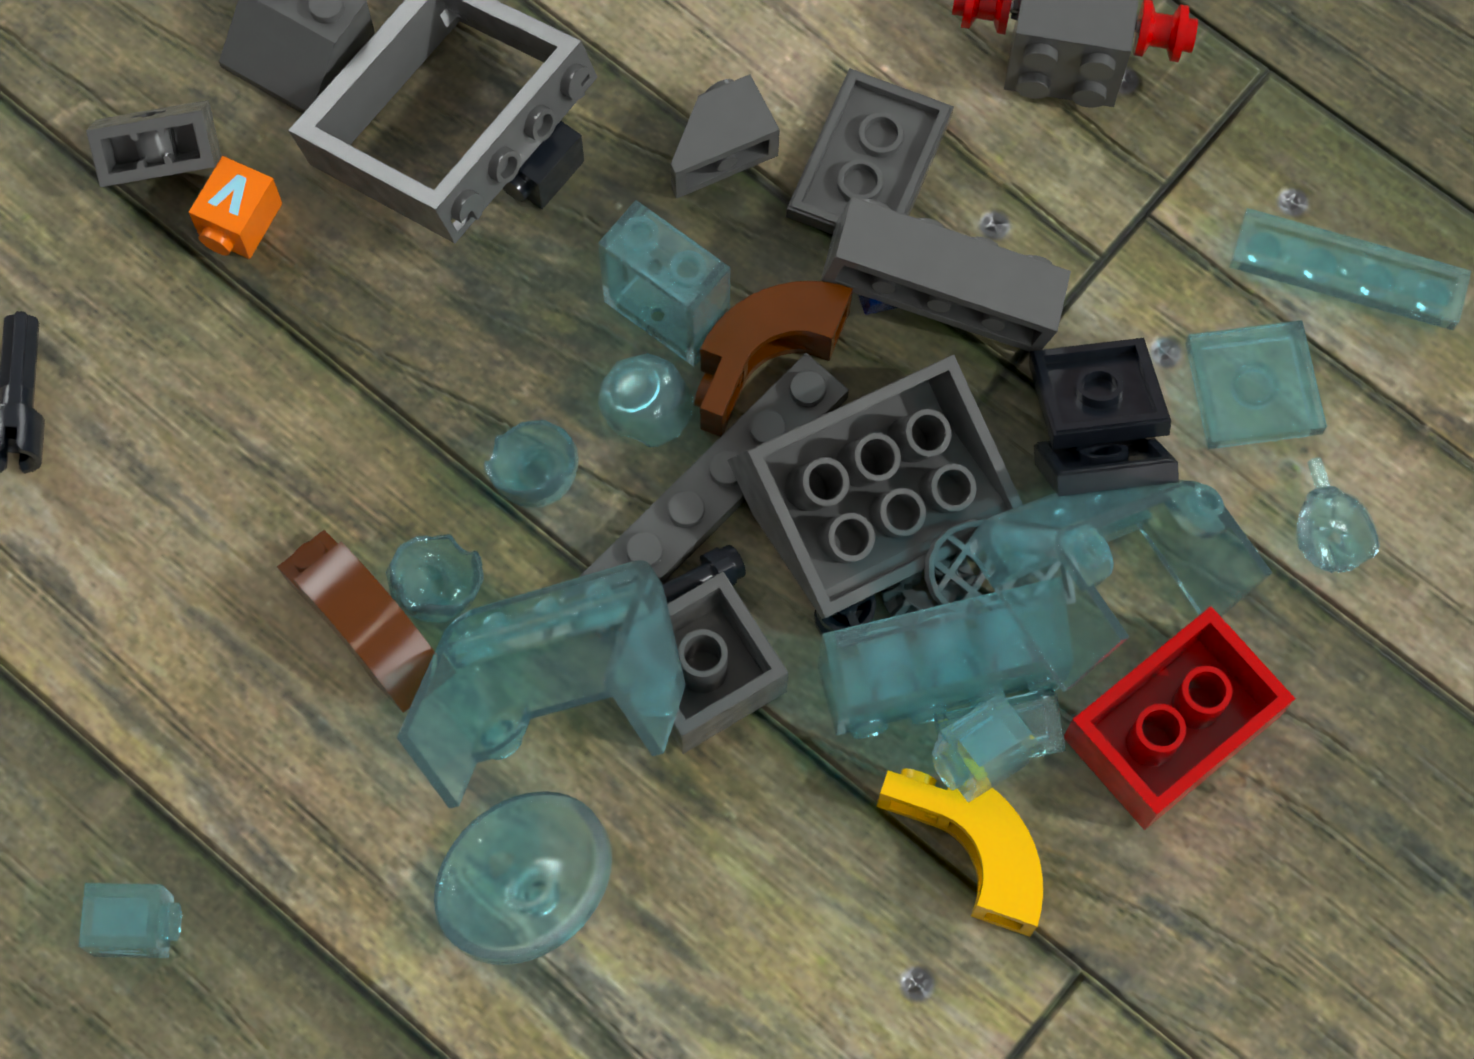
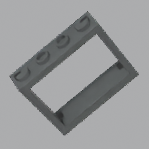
M404 0L288 131L311 166L455 244L472 223L480 218L484 209L502 188L515 178L520 167L538 146L550 137L556 125L574 104L585 96L586 90L598 77L581 40L497 0ZM459 22H462L544 63L433 190L354 148L351 144Z

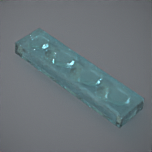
M1249 208L1246 209L1243 215L1229 268L1449 330H1454L1460 322L1471 276V270Z

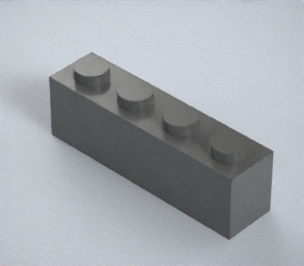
M851 196L836 222L821 281L853 288V293L1030 352L1042 350L1058 332L1071 271L1053 265L1051 261L1044 257L1023 255L999 247L996 242L989 238L970 237L946 229L936 220L914 218L891 210L880 201L873 199L861 200Z

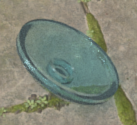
M558 792L525 793L494 805L473 820L462 831L448 850L441 864L436 879L434 905L437 920L442 931L462 953L486 964H519L531 961L555 950L585 925L605 893L612 866V850L607 831L593 811L583 802Z

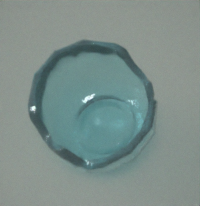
M640 354L616 362L600 384L598 405L603 417L607 420V424L617 435L634 438L644 443L647 447H657L678 437L686 427L692 416L693 396L680 372L672 363L655 355Z
M546 420L525 421L519 423L504 435L500 434L495 437L494 450L490 461L484 462V470L503 498L523 508H544L559 501L569 491L578 471L579 451L565 429Z
M451 534L433 537L416 536L398 546L386 570L391 597L406 615L420 622L445 623L464 613L473 603L484 581L482 560L478 551H466L459 546Z

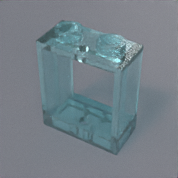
M635 200L598 242L604 302L695 367L700 361V348L707 335L718 320L730 310L731 267ZM654 312H661L664 314V318L661 321H654L651 315Z

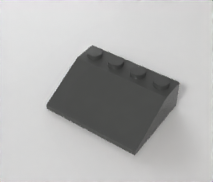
M955 355L926 366L727 460L753 516L821 619L827 618L924 570L925 558L932 542L945 529L967 522L970 519L983 520L1027 513ZM1014 521L990 524L988 526L998 533L1010 527ZM975 527L963 529L953 533V535L965 543ZM982 532L975 544L988 538V536ZM946 540L941 545L936 559L942 561L958 553L959 550Z

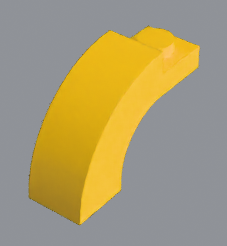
M908 768L902 769L900 774L888 770L876 807L934 826L954 837L969 854L976 871L977 896L971 917L1030 937L1038 927L1042 910L1043 876L1034 841L1023 820L1011 804L986 782L958 768L954 769L947 790L936 787L937 780L926 773Z

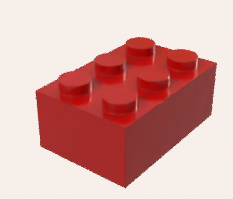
M1210 606L1074 717L1063 738L1145 831L1280 718L1296 698L1215 609Z

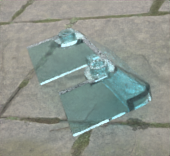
M1179 479V482L1060 497L1053 493L990 517L971 536L970 551L973 559L1063 692L1075 686L1129 638L1122 625L1095 588V586H1098L1108 578L1113 571L1114 561L1107 542L1140 530L1199 615L1212 606L1222 617L1272 574L1270 568L1227 510L1221 496L1215 489L1196 481Z
M643 560L632 561L471 609L457 617L445 629L397 739L449 809L460 806L477 763L491 759L501 760L517 751L522 744L523 736L531 719L606 698H614L652 756L664 754L685 689V679L662 582L648 562Z

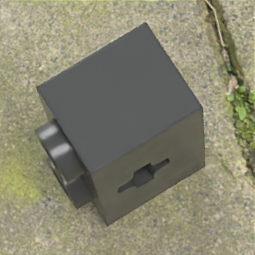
M209 100L96 119L86 130L100 187L213 168L221 157Z

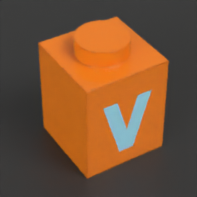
M222 156L191 207L189 215L199 234V240L207 248L221 255L227 256L232 251L250 259L283 203L272 177Z

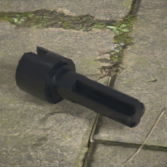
M16 311L13 315H7L3 322L0 360V473L7 469L8 453H19V469L24 474L36 471L42 464L45 419L34 409L40 323L37 317L27 315L24 311Z

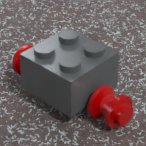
M954 0L952 15L963 16L961 28L969 29L976 19L993 21L996 33L1003 35L1006 34L1010 12L1012 13L1011 19L1015 20L1004 90L1016 91L1020 95L1032 99L1053 97L1072 100L1076 104L1088 108L1100 106L1114 107L1131 54L1134 32H1136L1133 46L1134 56L1142 57L1149 46L1166 49L1169 61L1178 63L1182 52L1192 53L1198 29V19L1189 18V6L1180 4L1173 15L1157 13L1153 0L1142 1L1139 17L1137 15L1139 0Z

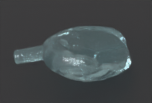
M1313 458L1308 461V466L1315 489L1307 494L1298 516L1296 525L1297 547L1315 567L1330 573L1335 571L1338 573L1352 571L1377 555L1380 548L1377 528L1366 506L1359 502V499L1335 486H1330L1322 459Z

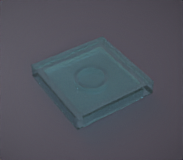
M1302 320L1188 335L1185 344L1208 449L1315 436L1324 433L1327 424Z

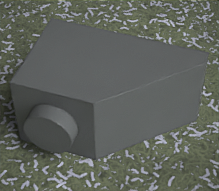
M750 74L735 81L732 79L721 80L709 87L705 93L698 96L671 162V185L676 199L778 156L780 129Z

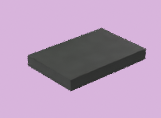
M849 68L787 206L786 217L833 235L836 222L851 196L861 200L873 199L880 201L891 210L909 216L951 120L954 106Z

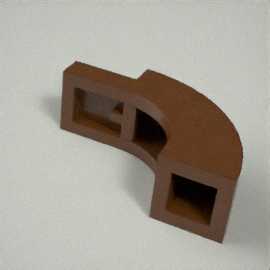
M823 281L783 283L758 291L728 310L711 329L700 348L701 371L705 372L694 399V406L700 408V429L720 437L724 434L746 381L759 366L768 360L786 354L807 353L808 355L830 361L850 313L853 288Z
M325 530L310 541L302 544L294 554L277 566L287 582L325 620L359 661L373 682L403 713L451 675L430 644L378 580L342 542L337 543Z

